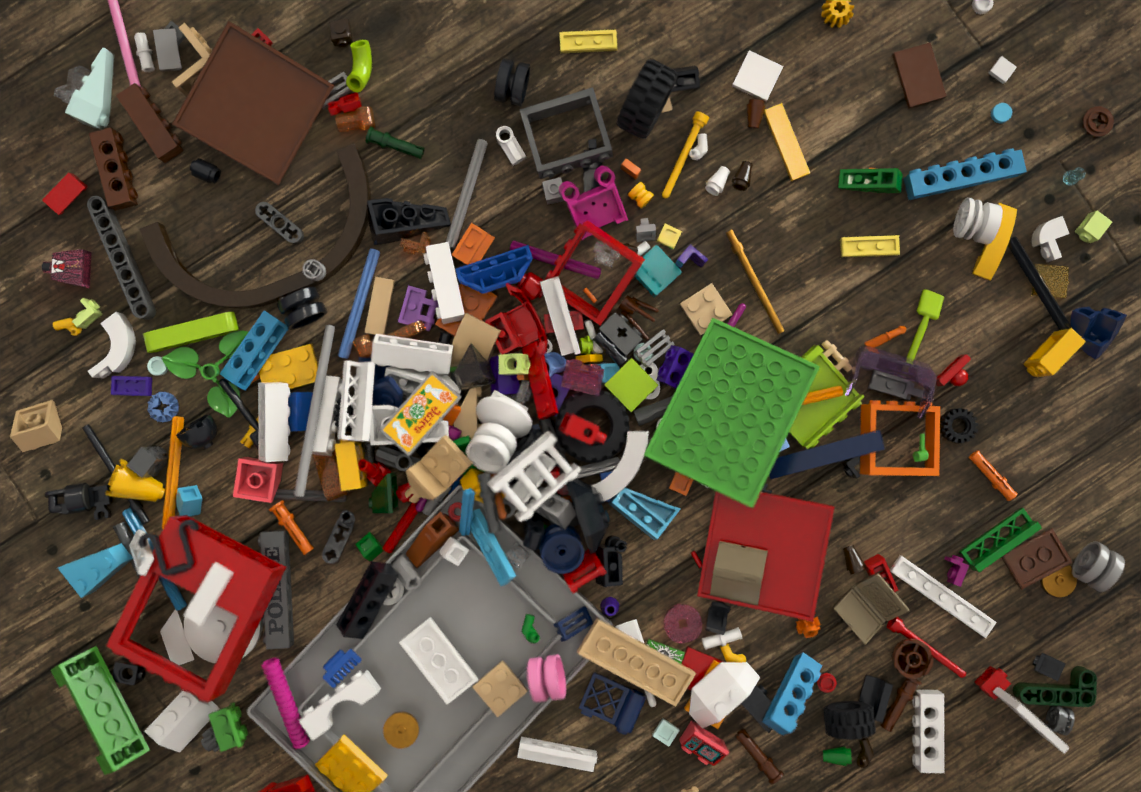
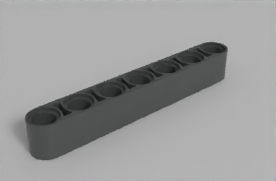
M92 196L87 201L88 210L130 309L135 317L151 320L156 315V308L114 210L107 206L105 199L99 196ZM102 202V207L98 210L97 206ZM109 220V225L105 228V222ZM117 237V242L112 245L113 238ZM124 254V260L120 263L119 258ZM131 272L132 277L127 280V274ZM139 289V295L135 298L134 292ZM146 306L147 312L142 315V308Z

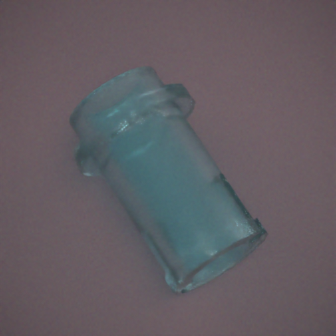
M1076 168L1067 171L1063 176L1064 183L1070 186L1075 185L1085 177V172L1080 173L1084 169Z

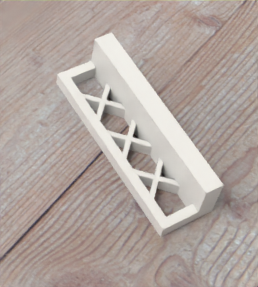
M559 276L540 281L561 355L564 356L574 352L575 355L581 353Z
M344 361L338 439L369 441L375 363ZM350 366L357 367L354 378L350 374ZM351 385L355 389V395L353 397H351L348 393V389ZM349 405L353 408L351 416L347 414V407ZM348 424L352 428L351 436H345V427Z
M521 737L517 758L593 772L597 761V751Z

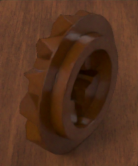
M1100 106L1089 109L1085 112L1082 119L1084 124L1082 128H1085L1087 134H1091L1093 137H1102L1108 134L1114 125L1111 112ZM1097 117L1098 122L1102 123L1098 126H1096V123L1093 122V120L1097 119Z

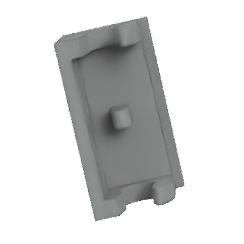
M176 29L153 30L159 70L162 72L181 70L182 65Z

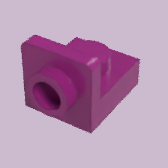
M952 555L951 558L945 556L944 560L954 563L953 567L948 571L947 582L961 587L969 565L963 563L964 559Z

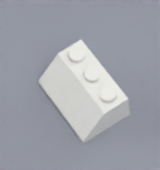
M182 691L144 732L158 745L180 753L210 721L208 714L220 710V708L212 700L204 702L199 700L197 695Z

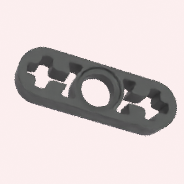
M260 202L256 206V215L288 242L299 244L303 241V231L267 202ZM263 207L273 215L271 218L263 214L261 211ZM278 218H283L285 221L282 228H276L275 221ZM289 228L293 232H297L298 238H292V235L286 230Z

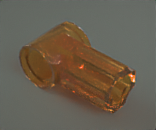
M370 106L359 107L353 112L335 115L339 132L355 129L368 130L370 127H376L373 109Z

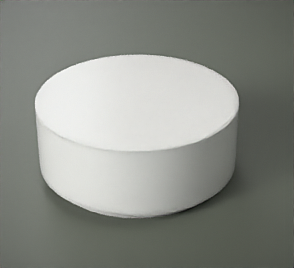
M973 0V10L978 14H985L993 7V0Z

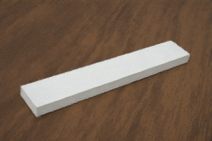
M899 555L890 568L891 573L981 636L986 638L997 623L903 556Z

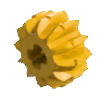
M851 0L825 1L826 3L821 7L823 10L821 17H826L824 24L830 22L831 28L835 24L838 28H841L843 24L847 25L850 21L849 19L854 15L852 12L854 5H849Z

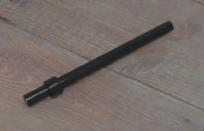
M89 424L85 425L82 428L112 475L116 467L91 426ZM127 499L130 503V509L133 513L137 514L142 524L148 523L150 520L142 509L144 506L140 500Z

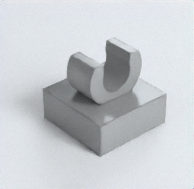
M648 218L640 219V226H636V241L656 240L655 224H649Z

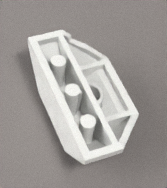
M395 366L387 367L385 370V376H392L402 389V403L407 400L431 373L429 371L419 372L409 368L398 369ZM436 374L460 395L461 389L447 374Z
M747 662L719 663L692 687L689 714L701 728L720 722L751 694L760 676Z

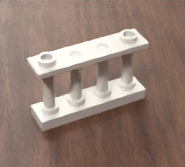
M549 431L544 433L487 482L495 493L502 491L519 510L514 515L520 522L529 519L533 515L534 510L564 484L574 480L578 476V472L581 471V468L575 463L569 466L555 449L554 442L557 439ZM544 451H548L564 471L556 479L539 461V455ZM529 464L533 465L549 484L541 492L523 473V469ZM518 478L534 497L526 505L522 503L508 486V482L511 479Z

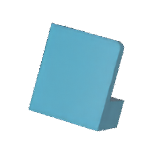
M197 485L177 488L176 507L180 516H195L201 513L203 498Z

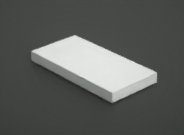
M431 617L399 641V644L447 705L478 681V677Z
M996 687L993 691L994 694L1047 741L1064 754L1069 748L1061 739L1020 702L1000 687Z

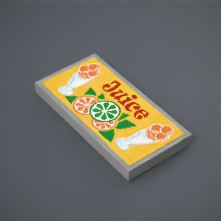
M431 371L383 425L380 431L405 454L411 456L462 397Z

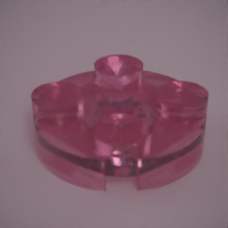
M676 604L664 616V629L668 637L676 643L692 642L698 638L702 631V620L698 611L688 604ZM686 619L688 626H683L682 629L679 628L680 624L678 621Z

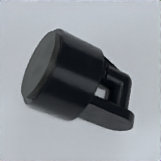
M87 483L67 485L65 489L45 492V497L48 498L49 512L67 515L90 511L92 508L90 507L88 492L90 486ZM58 497H64L65 503L58 504Z

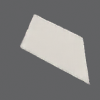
M175 609L160 633L170 661L182 665L193 661L194 657L186 640L178 611Z

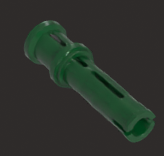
M370 127L366 135L365 142L367 144L373 143L381 146L382 149L390 148L419 159L423 157L424 147L392 137L388 132L383 133L374 130V127Z

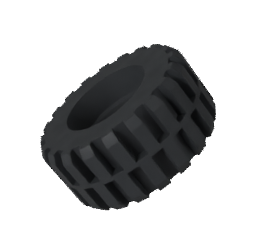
M648 59L640 70L623 103L617 118L618 127L640 139H646L672 92L678 78L677 72L654 59Z
M585 389L570 396L559 409L556 418V434L561 446L575 459L588 463L603 462L612 458L626 443L627 433L630 428L629 417L624 405L609 392L599 389ZM586 408H598L604 411L609 417L611 424L610 432L604 444L590 445L559 431L558 429L566 412L577 416Z

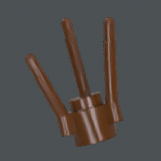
M627 295L619 306L623 310L621 314L648 341L649 337L629 313L633 315L637 311L647 319L655 322V318L638 307L640 305L654 312L659 310L639 301L635 297L631 298Z

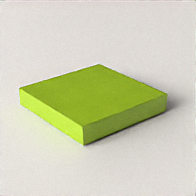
M632 358L604 384L630 412L659 386Z

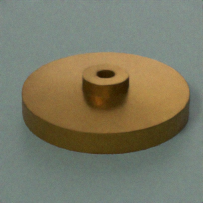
M1069 565L1040 580L1043 589L1055 597L1068 596L1074 591L1077 584V579L1073 577L1072 568Z
M407 712L392 714L384 724V738L389 745L395 748L403 749L411 746L419 734V724L416 718Z

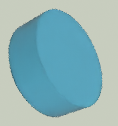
M999 103L991 110V118L996 123H1004L1012 116V109L1006 103Z

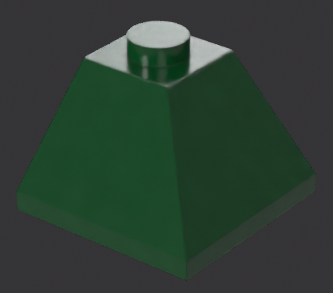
M397 472L386 474L372 492V497H369V508L372 509L373 513H394L399 510L398 496L396 494L398 490Z

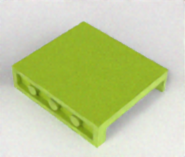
M813 345L801 356V358L820 366L808 393L841 386L843 395L801 406L789 433L805 449L815 447L819 443L818 439L823 435H828L833 430L832 426L837 422L840 423L846 419L847 413L851 409L858 408L862 404L861 400L865 397L859 394L822 353L824 350L819 345Z

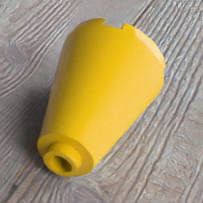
M123 459L119 460L121 466L116 465L108 482V485L111 487L110 491L106 490V496L152 502L162 499L165 488H162L163 484L153 477L141 478L127 467L129 462Z

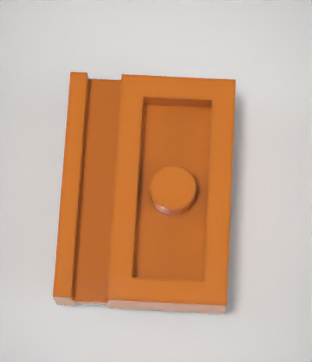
M471 223L451 256L465 265L480 261L495 237Z

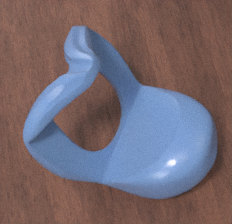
M550 352L544 355L546 363L549 365L548 372L550 378L554 373H561L566 369V359L561 354Z

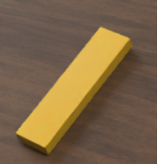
M781 103L764 110L765 118L791 182L809 175V168L783 104Z

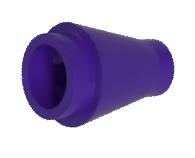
M607 597L602 600L600 609L604 615L613 616L619 611V602L613 597ZM612 606L613 611L607 610V608Z

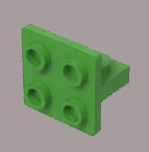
M233 702L228 707L208 714L220 752L236 746L238 748L243 746L246 736H248L246 725L241 724L240 717H242L239 706H235Z

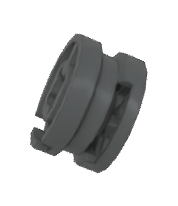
M1050 706L1046 715V721H1048L1046 727L1052 732H1058L1061 735L1067 736L1074 726L1073 710L1061 706Z

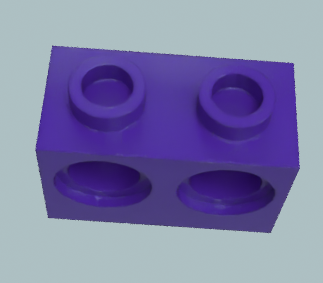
M671 345L666 352L663 365L658 370L656 380L673 389H677L694 354L681 347ZM681 355V360L678 363V357ZM673 372V378L670 380V375Z

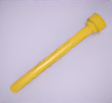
M696 111L692 118L693 128L664 188L663 198L670 196L700 128L706 126L709 117L704 113Z

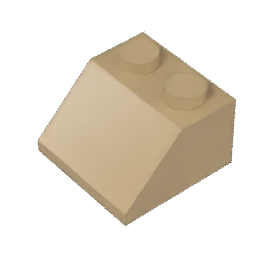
M50 400L16 411L10 438L22 452L35 450L60 441L62 426L55 402Z

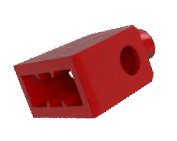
M566 412L558 429L590 445L593 442L603 445L607 434L599 431V426ZM587 428L588 433L584 435V430Z

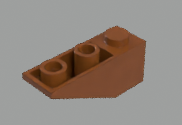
M439 512L422 529L406 552L407 557L418 569L446 543L449 537L454 536L459 531V527L450 519L449 515Z

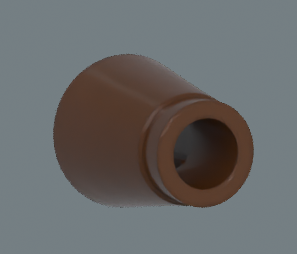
M749 99V104H747L749 128H759L766 107L764 100Z

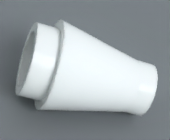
M721 166L706 182L705 189L707 192L714 196H718L719 193L723 192L727 177L730 174L728 168Z

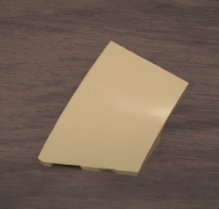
M465 313L452 342L451 364H488L496 348L494 344L501 330Z

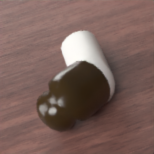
M646 241L642 242L639 246H632L629 243L623 244L640 256L651 248Z

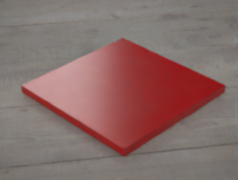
M715 491L697 596L813 622L835 506L760 492L753 508H750ZM720 541L768 551L758 606L710 595L713 570Z

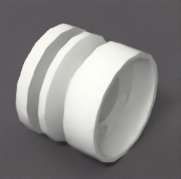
M965 198L955 218L954 236L958 238L963 237L966 240L971 239L973 236L975 242L986 245L990 244L997 235L1001 224L1002 206L989 202L982 205L980 200L974 201L972 198Z

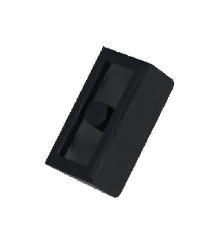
M697 66L673 69L677 72L678 78L672 92L700 87Z

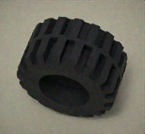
M841 701L829 704L823 708L825 733L830 737L842 740H857L867 738L876 733L874 708L872 705L858 701Z

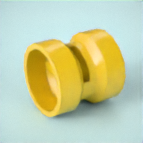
M639 182L628 193L631 199H635L640 209L654 197L651 191L645 190V185L642 182Z

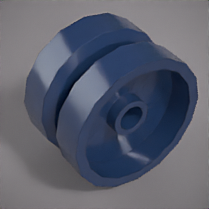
M557 524L550 525L545 529L539 548L545 567L557 574H566L574 571L580 566L584 558V549L577 530L571 525L563 529Z

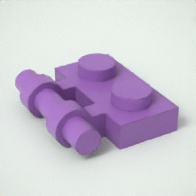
M408 285L398 323L417 328L419 321L424 322L423 330L430 331L432 324L434 325L435 308L439 307L438 300L434 301L433 296L431 299H427V290ZM424 304L429 305L426 316L421 315Z

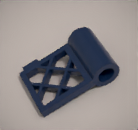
M594 672L579 709H582L581 714L592 718V715L615 725L618 732L627 735V733H632L647 696L636 689L626 687ZM596 678L604 682L605 689L596 692L593 685ZM617 687L624 691L621 698L613 700L610 692L611 689ZM607 691L611 701L601 705L597 695ZM595 696L598 706L592 709L585 706L587 698ZM612 704L615 710L613 718L606 716L602 708Z

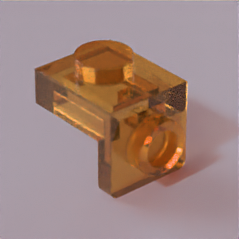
M423 232L420 243L401 238L399 246L408 254L415 255V252L424 254L426 246H430L431 239L426 232Z

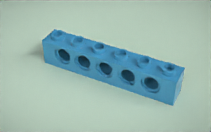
M1014 148L1002 151V154L999 155L993 152L984 155V158L977 159L975 156L965 159V162L962 163L952 161L944 167L933 165L925 171H921V169L912 170L904 178L908 200L1018 177L1027 172L1022 150L1014 151ZM999 162L1003 163L1004 169L1000 168ZM980 165L985 168V173L980 170ZM962 169L967 172V177L962 175ZM943 173L949 177V181L943 179ZM924 177L930 180V185L925 184Z

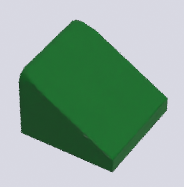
M371 532L355 544L362 556L368 561L374 560L384 551L382 549L383 546Z

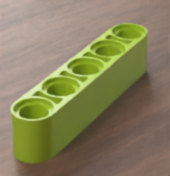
M225 312L143 333L147 353H155L227 335L231 332L239 331L235 312Z

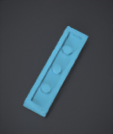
M480 508L473 510L471 532L500 586H505L516 574L494 533H488L487 521Z

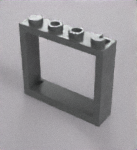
M593 87L520 109L540 179L552 178L555 174L569 173L579 167L586 168L592 163L605 162V159L613 157L612 147ZM592 104L604 147L542 165L529 123Z

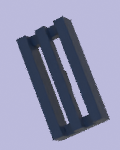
M581 606L553 625L558 628L557 633L558 635L561 634L560 640L563 642L592 625L593 621L586 606ZM583 612V615L573 620L569 624L565 625L564 627L562 626L564 623H566L567 621L571 620L572 618ZM586 619L585 623L566 634V630Z

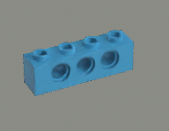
M263 311L222 369L220 375L246 391L288 331L286 324Z
M804 652L794 656L762 722L781 735L792 733L797 726L796 720L805 709L804 703L813 692V684L820 678L822 665ZM800 674L804 677V682L801 680ZM792 690L796 694V699L792 695ZM784 707L788 710V716L784 712Z

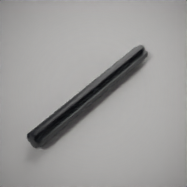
M1016 236L1010 238L1008 243L1009 249L1058 329L1072 328Z

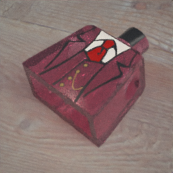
M84 249L55 252L52 254V262L44 261L42 263V271L44 273H51V280L90 288L92 252Z

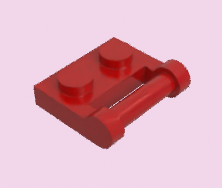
M588 549L584 552V558L580 566L572 572L563 574L569 589L574 594L578 591V588L599 575H605L607 572L596 552L590 554Z

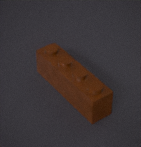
M134 83L116 95L159 160L166 163L184 151L180 145L182 141L176 134H172L170 131L172 126L166 118L162 119L159 114L161 113L160 108L155 102L152 103L149 97L151 95L144 86L141 88Z

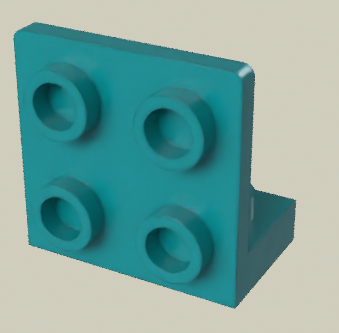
M655 245L642 257L645 261L634 277L655 298L682 271L658 245Z

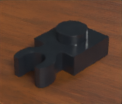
M109 485L88 488L90 507L96 506L94 512L95 520L101 519L102 511L105 513V518H111L112 513L107 504H113L112 497L105 495L106 490L110 491Z

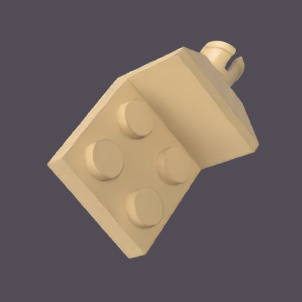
M447 435L443 436L418 463L407 469L406 474L411 487L405 492L406 498L414 494L409 499L412 503L418 502L421 497L434 500L445 492L473 463Z

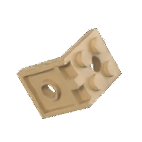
M184 23L178 28L202 57L172 81L175 87L187 97L212 49L194 27L189 28Z

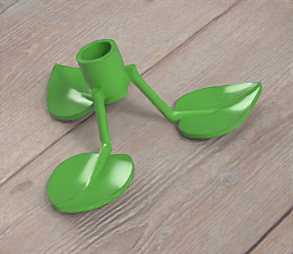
M235 331L224 336L220 341L219 350L226 355L215 364L209 363L203 367L197 364L199 356L190 347L177 348L163 356L162 360L169 371L177 377L183 379L192 378L196 375V368H198L203 378L207 380L212 379L213 382L217 383L218 386L211 388L208 392V403L215 411L229 418L238 408L220 386L219 380L216 378L220 373L218 366L232 357L248 334V331ZM228 382L240 398V391L238 387L233 383Z

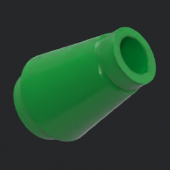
M843 746L823 750V762L842 766L851 765V748Z

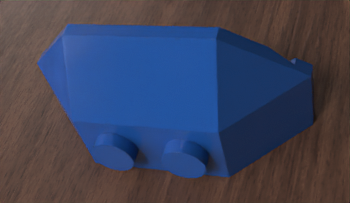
M529 245L456 268L458 281L480 293L490 292L505 287L506 284L511 285L520 282L533 257Z

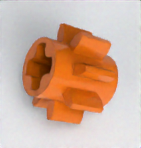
M815 617L813 622L803 619L796 621L798 634L803 633L805 638L816 636L818 630H820L821 624L818 617Z

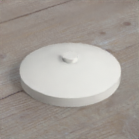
M217 605L213 607L202 626L185 617L184 633L190 648L200 658L216 663L238 617ZM262 619L243 657L249 654L257 645L263 628Z

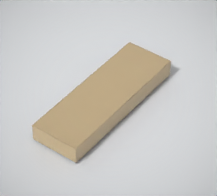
M375 277L364 333L385 335L395 280Z

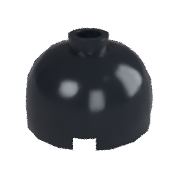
M206 414L191 422L187 428L181 429L176 436L184 446L196 450L202 447L205 450L214 444L212 440L217 435V425L212 416Z

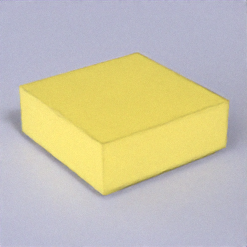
M664 224L656 242L674 250L682 231Z

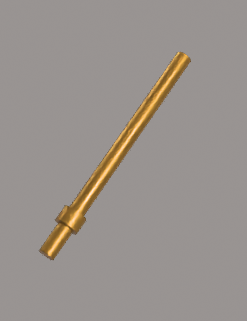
M733 230L726 232L732 245L731 249L734 254H737L778 334L784 332L785 330L743 251L742 243H739Z

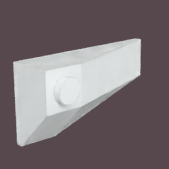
M390 405L372 406L370 445L394 444L380 429L399 409L398 407ZM442 420L422 443L438 442L445 435L449 437L448 421Z

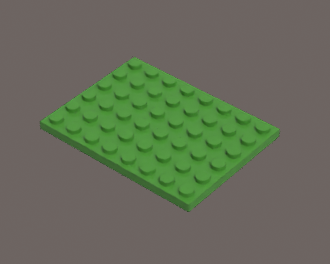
M712 317L644 453V457L745 506L753 508L820 366Z

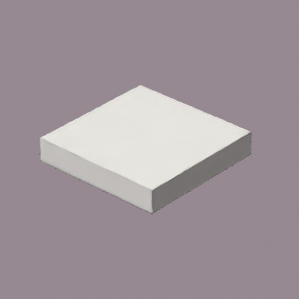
M749 50L732 86L767 102L783 66Z

